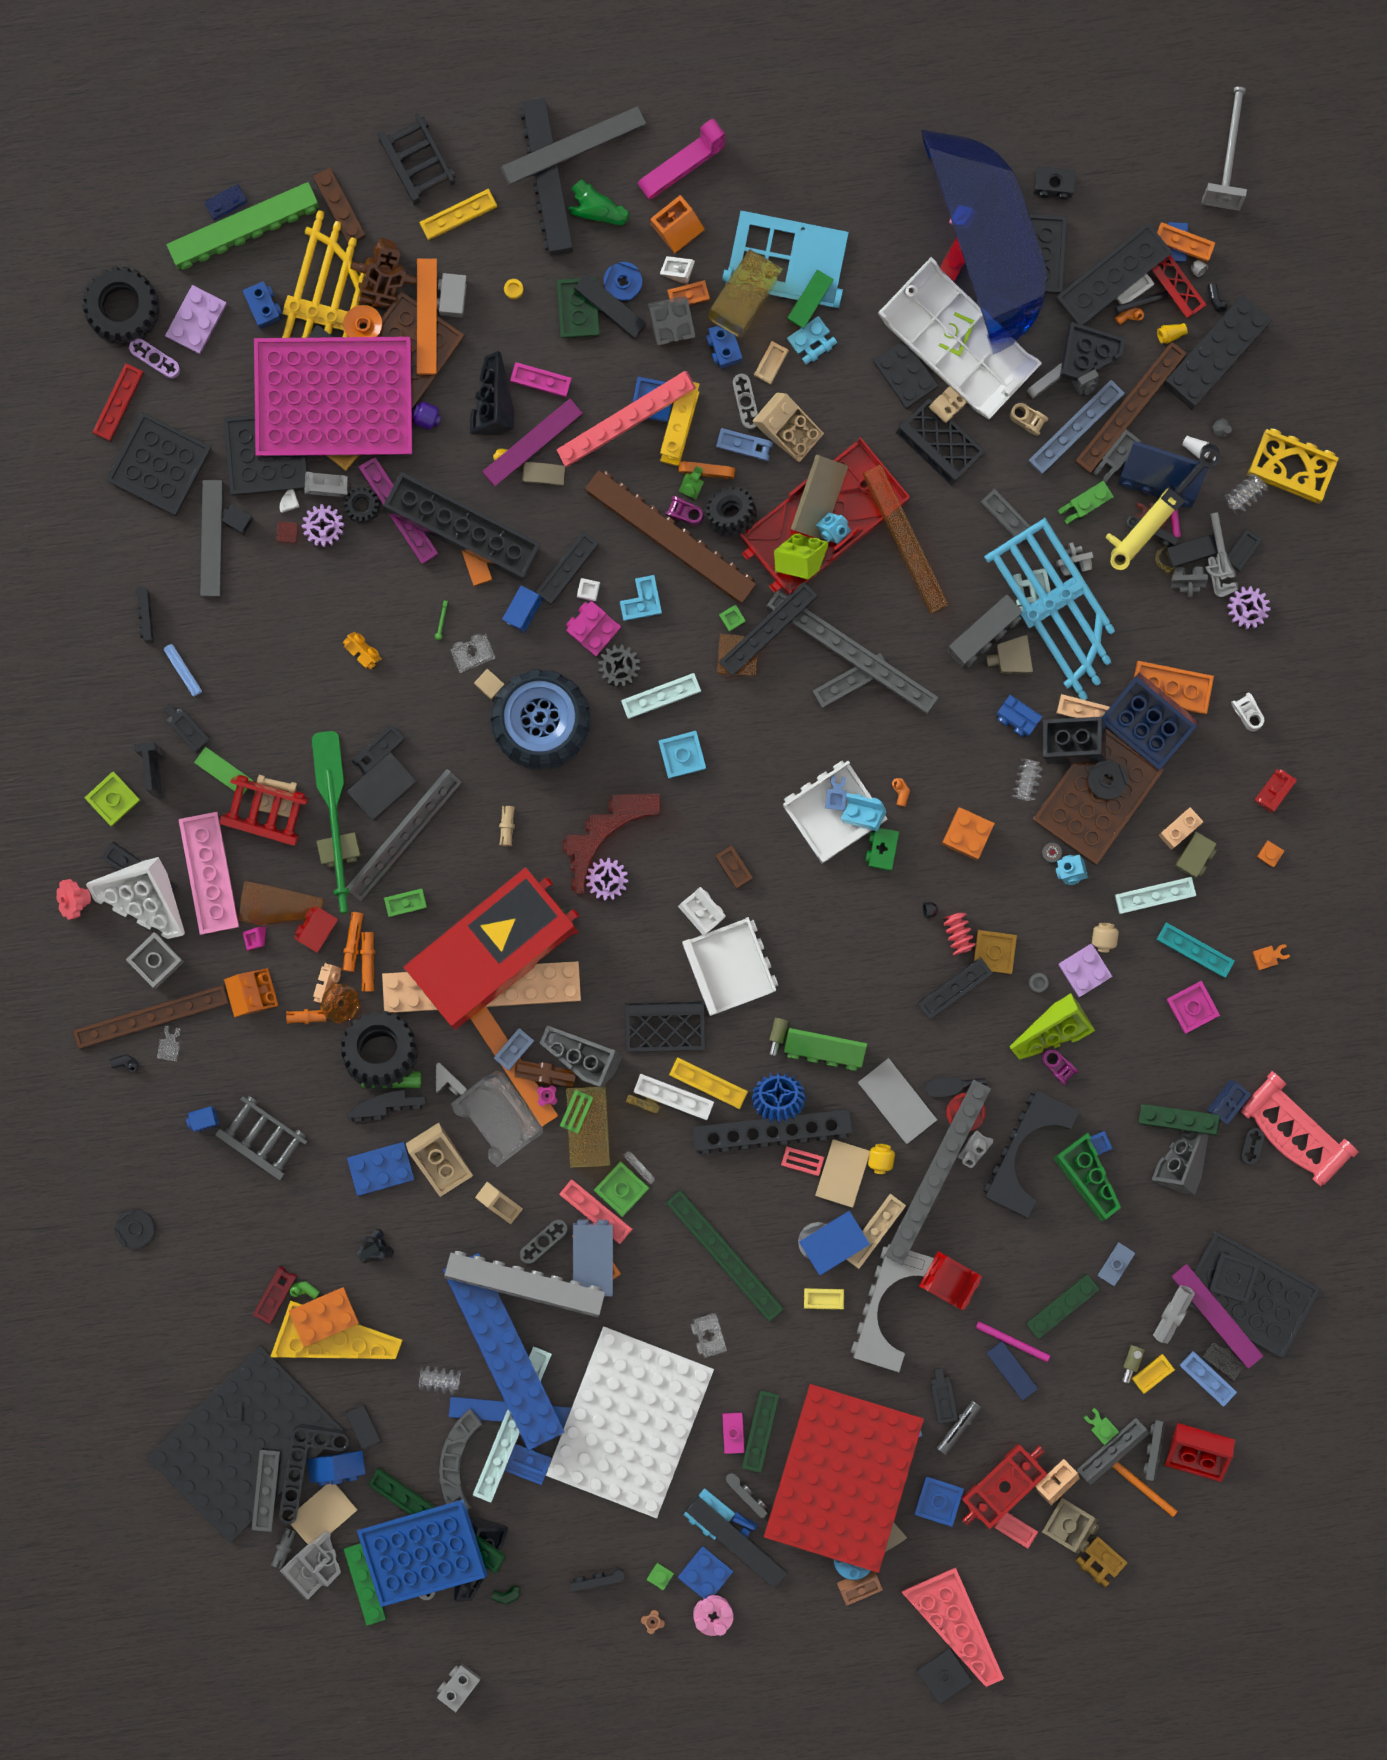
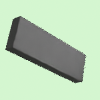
M995 488L980 502L1013 538L1031 527Z

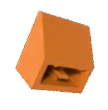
M681 195L650 219V225L674 254L705 230L693 209Z
M268 968L241 973L224 979L234 1017L278 1006Z

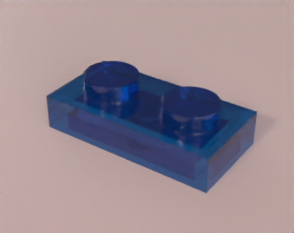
M237 183L204 201V204L213 220L243 205L247 202V199Z

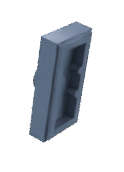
M1118 1242L1097 1276L1115 1286L1135 1255V1252Z

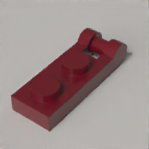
M280 1266L253 1315L271 1324L297 1275L286 1272L285 1268ZM280 1278L287 1281L285 1286L278 1283Z

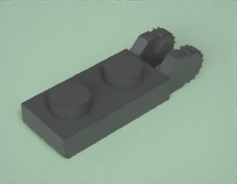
M1126 429L1102 458V462L1093 473L1095 475L1099 474L1105 464L1112 469L1103 479L1106 483L1126 461L1134 441L1141 442V440Z
M732 1472L727 1474L725 1479L729 1486L761 1518H764L768 1514L766 1511L768 1507L760 1499L756 1501L751 1496L753 1491L746 1484L742 1487L740 1485V1478Z

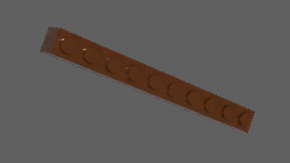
M599 470L585 487L587 494L741 606L756 587L755 580L746 573L745 575L741 574L735 564L723 561L721 554L715 550L713 552L708 550L707 544L700 539L694 540L688 530L685 528L679 529L675 526L676 522L668 516L664 518L659 514L660 510L655 506L651 505L649 507L643 503L645 500L638 494L632 495L628 492L629 488L621 482L617 484L612 480L614 477L608 472L604 471L602 473Z

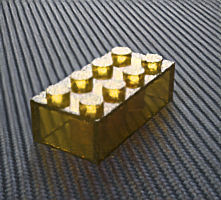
M749 249L711 307L708 319L741 338L776 285L783 269Z
M606 1086L602 1088H567V1108L575 1090L594 1097L579 1133L568 1130L570 1168L610 1166ZM577 1095L568 1116V1125L581 1098L579 1095ZM586 1098L582 1103L573 1128H576L588 1101Z

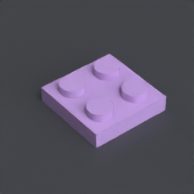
M1092 943L1058 964L1078 998L1112 977Z

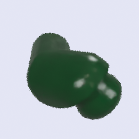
M512 1586L510 1591L506 1593L494 1590L491 1600L510 1604L520 1597V1588Z

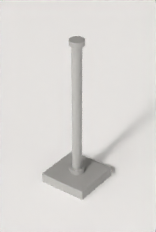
M1244 87L1234 88L1235 99L1222 185L1208 183L1202 198V205L1240 211L1245 200L1247 189L1230 187L1242 98L1246 91Z

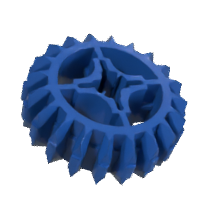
M779 1072L777 1076H773L771 1073L769 1078L763 1076L762 1082L758 1081L757 1087H754L752 1095L753 1107L757 1109L758 1115H762L764 1120L769 1117L771 1123L774 1119L778 1123L782 1119L788 1122V1117L795 1119L796 1114H800L801 1108H804V1101L806 1100L804 1088L801 1086L800 1081H795L794 1076L788 1078L787 1073L781 1076Z

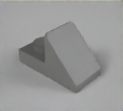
M441 1063L436 1065V1093H439L447 1083L450 1084L448 1088L456 1096L459 1093L463 1096L468 1091Z

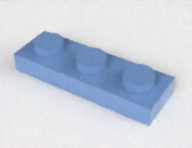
M1193 1351L1179 1365L1223 1407L1237 1393Z

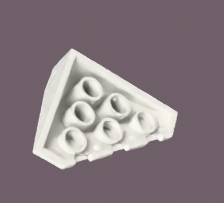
M159 857L139 862L86 884L94 901L99 904L106 902L114 906L112 910L124 917L129 914L137 918V923L150 930L154 927L162 931L161 936L167 939L185 934L168 874Z

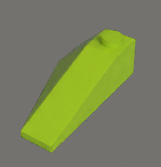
M1069 994L1054 1003L1010 1046V1049L1020 1060L1042 1053L1045 1048L1051 1046L1057 1048L1061 1046V1043L1070 1040L1072 1043L1079 1041L1094 1032L1095 1029L1080 1004L1072 994Z

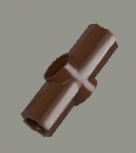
M518 1060L514 1077L535 1081L536 1084L545 1086L557 1085L573 1088L576 1074L571 1070L557 1068L549 1063L540 1062L536 1064Z

